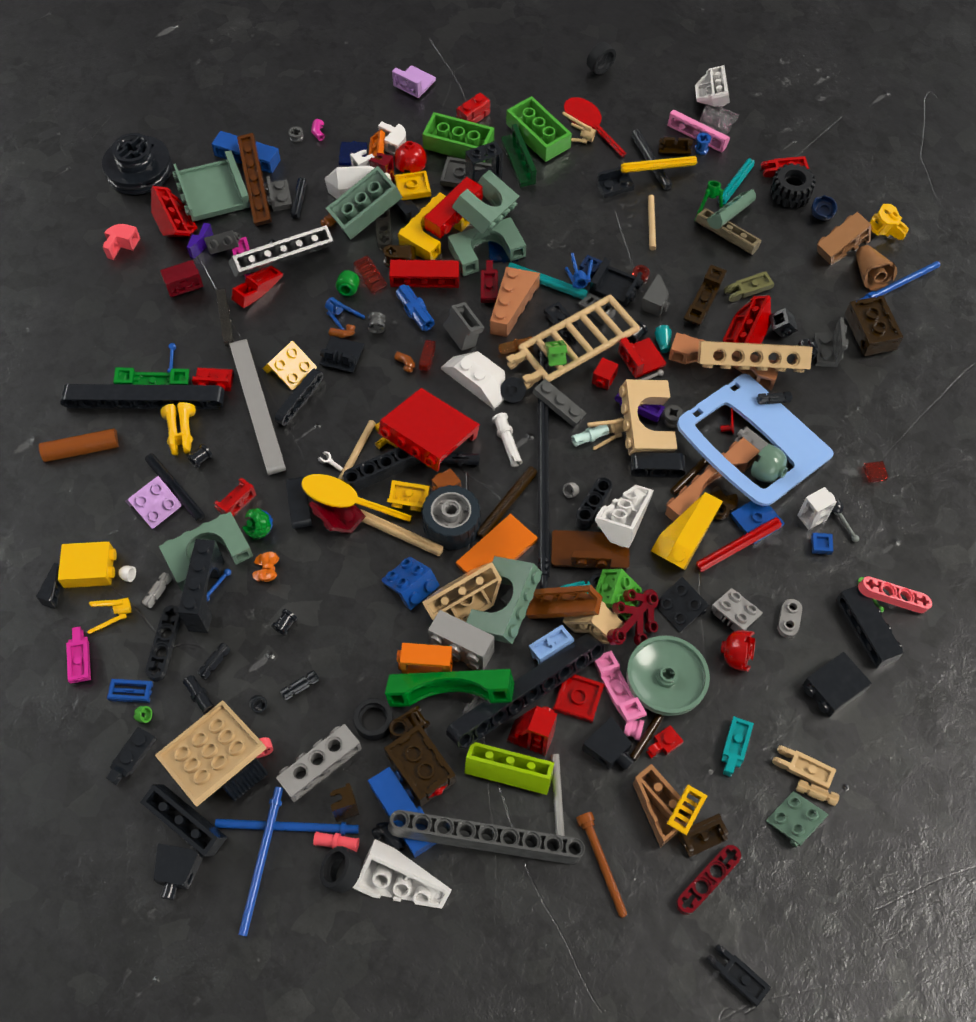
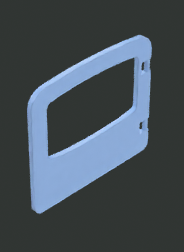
M741 374L732 382L698 403L694 408L682 414L678 419L677 427L679 432L698 453L733 486L754 503L761 506H769L828 462L834 453L826 443L781 403L767 404L766 402V404H758L756 399L758 394L766 393L767 395L769 392L749 374ZM735 385L739 389L733 391L731 387ZM727 405L754 426L774 446L781 449L793 468L783 478H779L765 489L760 488L731 464L702 435L695 424L721 406ZM699 411L701 415L695 417L693 413Z

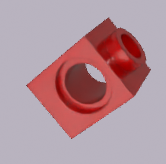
M602 357L593 372L592 384L608 390L617 376L619 364Z

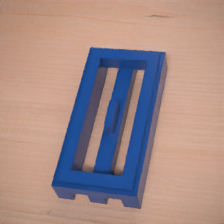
M111 679L107 699L109 701L150 703L149 697L152 694L151 687L153 688V682ZM115 685L146 687V690L114 687ZM113 693L138 694V695H144V696L116 695V694H113Z

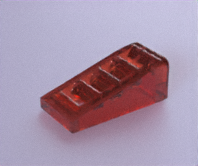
M368 255L353 263L354 271L372 293L387 286L386 281Z

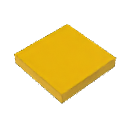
M426 171L394 175L395 185L403 197L401 198L402 200L431 197V189Z

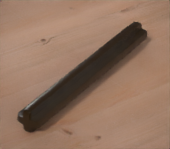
M532 466L527 468L481 524L477 537L482 539L494 528L537 475L535 468Z

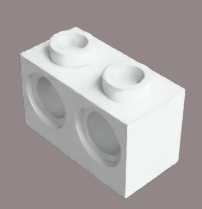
M824 487L805 498L797 516L810 530L828 519L837 501L834 495Z

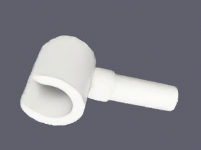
M322 452L327 456V460L318 457L320 463H328L340 472L342 471L343 467L331 459L329 452Z

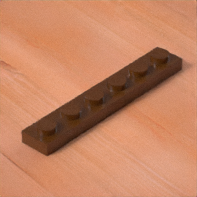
M253 133L238 136L237 139L254 224L259 226L271 223L272 220L255 136Z

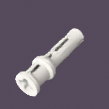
M498 413L492 418V422L497 427V435L502 438L511 466H519L523 461L512 436L513 428L508 423L507 413Z

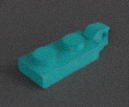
M733 716L722 753L721 761L726 763L723 771L724 775L731 777L735 766L740 768L741 763H743L754 723Z

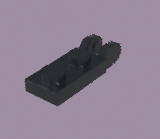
M717 944L715 947L717 953L729 962L724 967L711 955L706 958L707 962L757 1007L770 991L771 986L736 955L733 956L723 946Z

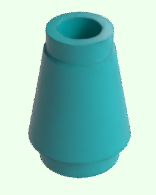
M668 325L656 327L654 335L660 352H670L672 330Z

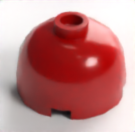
M407 141L401 144L395 151V166L401 172H404V169L410 170V173L421 171L426 167V152L420 144Z
M737 630L732 632L726 641H722L721 653H724V659L730 667L747 672L750 670L751 666L747 665L748 660H753L755 651V638L751 637L755 634L753 631Z

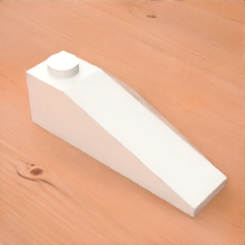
M376 839L362 864L360 877L352 887L374 898L385 896L393 898V901L409 900L413 901L416 905L442 909L451 893V889L397 849Z

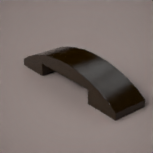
M710 265L704 281L683 320L698 326L702 324L720 289L727 270Z

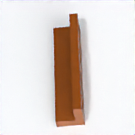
M592 585L535 589L526 616L529 619L599 615L603 597Z

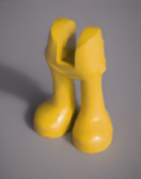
M180 402L177 404V408L173 404H168L160 409L161 417L167 421V444L172 455H178V445H183L185 454L191 451L193 437L190 434L189 417L194 416L196 413V408L193 404ZM177 408L180 420V433H177L176 426Z

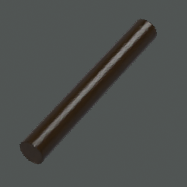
M702 458L670 490L671 494L676 495L708 462Z
M656 713L629 756L633 761H637L665 715Z

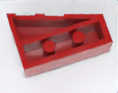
M539 706L534 707L515 719L507 742L546 756L554 736L557 713H554L553 709L546 706L542 708Z

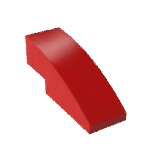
M269 266L246 276L245 283L232 288L231 300L242 308L251 305L266 294L282 278L283 273L275 267Z

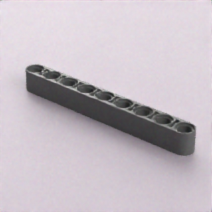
M405 810L394 811L388 824L390 834L395 837L565 864L577 863L585 851L584 843L574 837ZM400 820L404 823V826L398 827L394 824V821ZM423 824L426 829L419 830L415 825ZM444 827L448 833L442 834L437 828ZM460 831H467L470 836L463 837ZM487 834L491 837V840L486 841L481 835ZM503 838H510L513 844L505 843ZM525 841H531L534 844V848L528 847ZM547 844L553 845L556 851L549 850ZM569 848H574L577 851V855L570 853Z

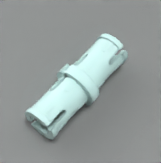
M599 425L594 428L589 427L579 434L572 435V443L577 447L589 441L594 442L595 439L608 435L609 428L607 425Z

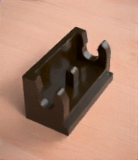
M350 783L330 793L331 797L336 795L342 796L341 800L330 805L336 822L360 815Z
M716 814L692 825L687 835L680 832L678 838L688 858L727 841L729 833L720 814Z

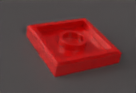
M575 674L561 684L553 710L593 723L605 684Z

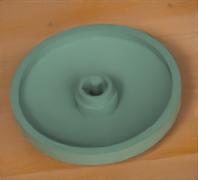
M655 636L643 641L632 652L626 669L627 683L632 695L635 698L638 697L642 706L660 715L676 716L693 710L703 700L709 687L710 674L704 657L692 644L678 637Z

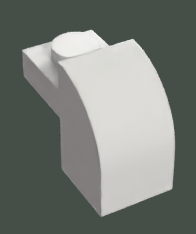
M381 122L378 125V129L385 132V152L395 156L396 149L406 142V131L400 124L393 127L390 124Z

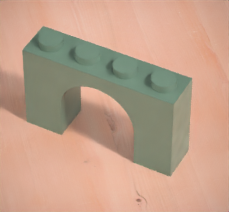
M490 170L480 178L478 184L483 186V196L492 206L482 202L468 189L459 195L452 206L455 211L482 234L487 230L491 231L510 211H513L518 204L516 201L520 197Z
M511 217L502 219L491 231L487 230L484 234L473 228L448 236V248L454 260L459 261V270L463 276L479 272V260L473 249L484 242H493L500 245L510 261L526 257V244Z
M231 512L221 514L216 519L205 522L199 527L186 531L173 540H167L159 546L181 591L184 589L196 539L215 540L223 544L229 551L235 565L253 557L252 551Z
M494 556L492 563L502 578L501 583L513 586V596L508 605L497 612L489 613L471 609L466 623L493 635L496 641L513 644L515 637L518 635L521 622L526 615L529 603L533 599L537 584L541 580L542 571L534 563Z

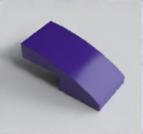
M203 223L199 235L192 234L187 245L190 259L196 258L207 247L204 238L213 235L210 223Z

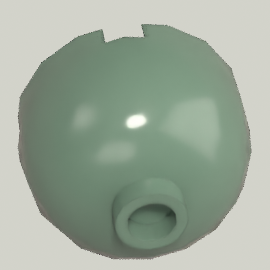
M771 444L766 445L758 454L761 456L759 461H754L751 476L761 482L772 483L786 475L788 470L786 467L787 457L778 447Z

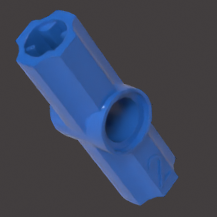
M403 284L399 286L396 290V296L404 305L407 316L410 319L413 318L422 331L430 330L435 325V321L426 310L422 298H417L409 285Z

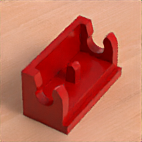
M240 478L238 480L239 485L221 502L217 500L214 502V508L221 514L231 512L234 517L256 496L254 486L245 479Z

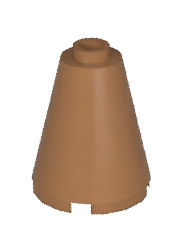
M864 245L856 251L857 263L866 288H869L871 291H877L887 286L891 279L893 281L896 278L897 267L874 248Z

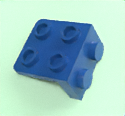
M412 557L404 559L396 568L382 578L383 584L398 593L409 610H412L440 586L431 568Z

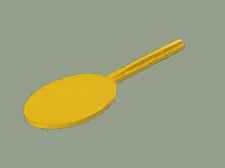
M311 474L304 477L301 483L302 489L308 496L328 506L344 508L353 506L356 503L410 522L412 517L409 514L358 497L356 491L349 484L329 475Z

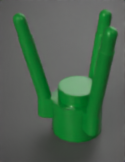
M708 182L697 214L703 210L708 197L714 199L719 196V209L723 207L724 190L720 189V182Z

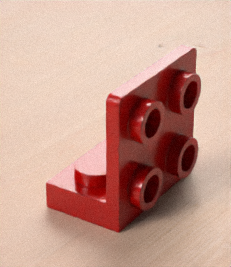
M627 337L620 339L618 353L635 379L666 366V361L650 338L634 344L630 343Z

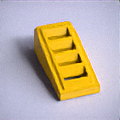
M687 784L667 824L687 835L707 795ZM688 793L699 799L698 803L687 798ZM685 801L694 806V811L682 805ZM682 809L691 815L690 819L678 813V811ZM675 817L685 821L687 825L684 827L674 821Z

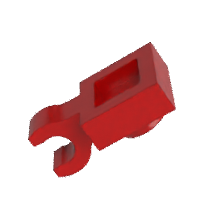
M669 725L654 736L653 740L656 743L649 746L646 753L651 759L661 751L667 756L682 745L684 741L673 727Z

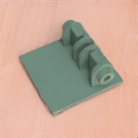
M793 791L768 817L766 822L791 839V845L797 847L801 846L810 837L815 829L825 820L828 813Z

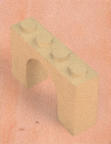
M626 379L619 388V396L622 397L621 413L624 414L623 430L626 431L625 446L628 449V454L632 455L636 452L674 453L677 450L675 431L650 430L641 423L637 412L638 406L664 405L670 398L668 380Z

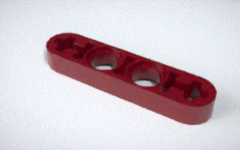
M725 846L683 891L676 901V906L680 913L684 915L692 914L739 863L741 852L736 846ZM726 852H734L735 855L733 858L735 859V861L733 859H730L728 863L724 865L722 861L727 857ZM712 866L720 867L722 876L719 878L713 877L710 873V868ZM701 881L707 885L708 890L706 893L701 894L696 890L697 882ZM692 894L697 897L690 904L692 908H683L684 902L682 899L688 900Z

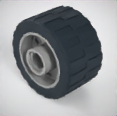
M446 485L433 490L426 497L422 506L423 529L427 539L442 545L443 549L459 550L469 546L475 540L481 525L478 499L468 489L457 485Z

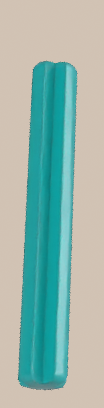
M751 158L745 161L724 189L723 205L727 203L753 168L755 161Z

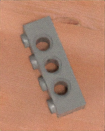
M345 724L341 727L337 726L326 739L317 741L313 745V749L308 753L299 755L294 764L280 770L276 779L290 799L296 802L362 749L361 744ZM333 745H340V749L338 751H330V748ZM316 758H323V762L320 765L313 764ZM298 772H306L302 779L296 778Z

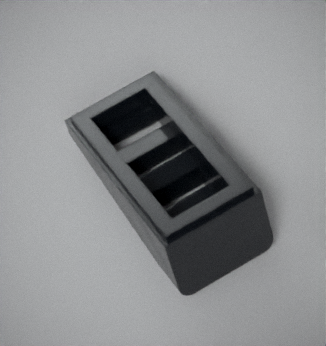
M58 563L52 565L36 595V598L42 605L53 609L57 606L61 583L58 581Z

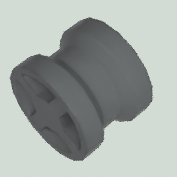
M380 312L370 313L368 315V331L374 334L383 333L385 331V315Z
M670 405L666 407L663 416V423L666 427H677L678 419L683 414L679 406Z

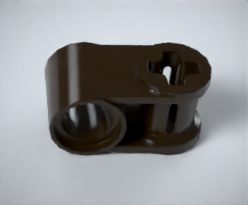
M388 245L383 250L385 256L383 262L388 268H390V258L392 260H416V250L411 245Z
M419 706L411 708L390 723V737L393 741L419 724L423 730L430 726V722L425 720L421 714ZM396 728H403L404 732L397 734L394 730Z

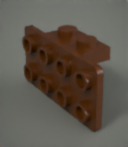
M554 530L552 532L551 564L554 567L629 568V548L611 543L603 532Z

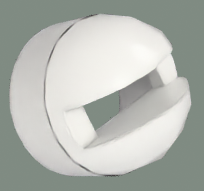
M133 566L121 567L118 573L119 577L124 581L132 582L136 576V568Z

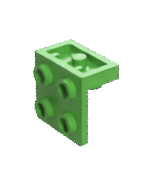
M602 569L596 591L603 597L602 601L606 604V607L612 608L613 603L619 601L624 602L625 605L637 607L639 601L627 602L623 597V593L628 589H634L636 593H641L642 588L623 569ZM622 613L619 615L626 621L631 614Z

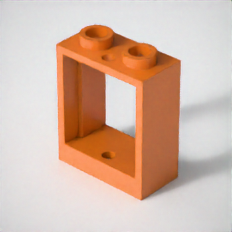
M402 643L401 650L397 651L398 670H401L402 674L452 672V646Z

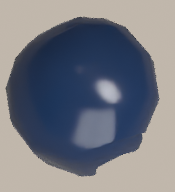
M826 195L816 197L811 206L812 214L820 221H827L835 216L837 203L833 198Z

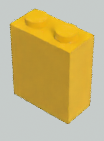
M110 542L62 544L58 581L63 588L111 585L112 578L115 577L113 562L117 558L116 549L112 547Z

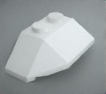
M724 65L708 69L706 74L696 83L697 102L713 107H722L730 103Z
M353 166L335 168L325 177L328 193L338 199L371 172L374 167ZM385 173L387 177L391 180L390 174Z
M480 352L453 356L441 367L442 371L491 408L495 409L505 400L501 395V385L505 381V371Z

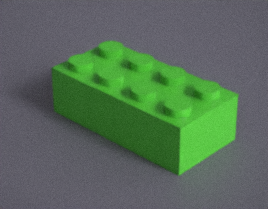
M532 96L506 110V125L512 129V125L517 124L524 142L545 162L571 148L572 133Z
M433 112L422 134L423 149L465 159V151L494 142V128Z

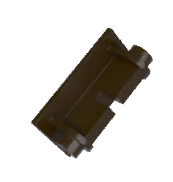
M673 137L660 138L659 153L691 155L693 139L689 137L678 138V141H675Z

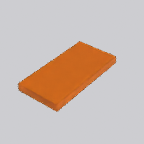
M510 513L457 560L456 566L466 574L477 567L492 562L494 556L517 560L538 541V537Z

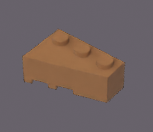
M858 212L848 216L844 223L836 226L828 236H824L818 241L817 252L830 265L847 256L846 252L851 249L855 251L859 249L858 245L865 242L867 244L871 241V224Z
M650 764L635 777L633 786L661 848L680 832L668 825L667 822L681 796L658 770ZM684 801L682 805L692 810L691 807ZM682 809L678 811V813L690 819V814ZM675 817L674 821L684 827L687 825L685 821Z

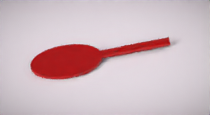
M572 97L566 100L564 104L565 113L591 126L621 157H625L627 153L599 126L602 119L601 113L593 103L579 97Z

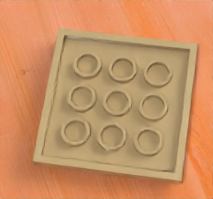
M222 700L155 756L197 807L267 748Z

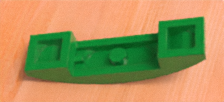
M115 367L113 383L188 385L190 370L171 369L170 373L135 372L134 368Z

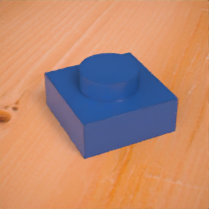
M812 533V553L832 555L833 535Z

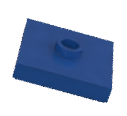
M753 501L748 502L730 514L732 520L744 534L775 517L779 518L782 523L780 528L785 524L770 505L761 506ZM765 537L759 539L758 541H756V542H754V543H752V544H753V545L756 544L757 542H759L760 540L764 539Z

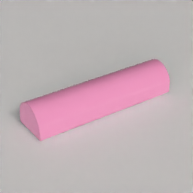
M676 110L670 112L667 126L695 140L699 133H707L711 136V142L708 144L709 147L721 153L726 149L730 140L729 136Z

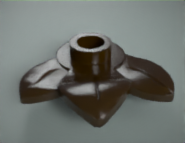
M718 486L711 491L710 495L723 501L719 508V511L722 513L717 512L714 519L724 520L728 517L730 511L736 509L738 496L737 494L726 496Z

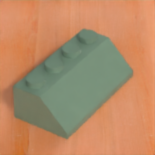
M377 166L326 207V210L351 240L403 197L395 184Z

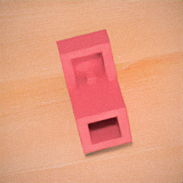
M127 224L111 226L104 232L107 241L103 244V250L106 257L114 260L120 248L133 251L140 240L137 228Z

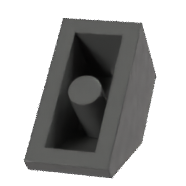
M657 274L644 295L641 310L658 317L661 316L663 311H667L670 304L668 302L669 293L661 275Z

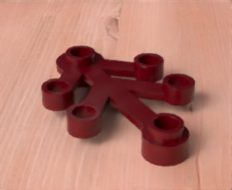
M634 589L624 591L623 597L625 601H640L641 604L638 607L625 605L622 601L613 603L612 610L615 614L626 613L631 615L620 628L608 631L607 640L611 645L622 644L626 639V633L634 624V643L638 646L647 640L646 634L643 633V613L645 611L647 619L645 623L646 632L655 633L658 631V624L654 621V608L657 607L659 599L657 593L652 589H647L643 593H636Z

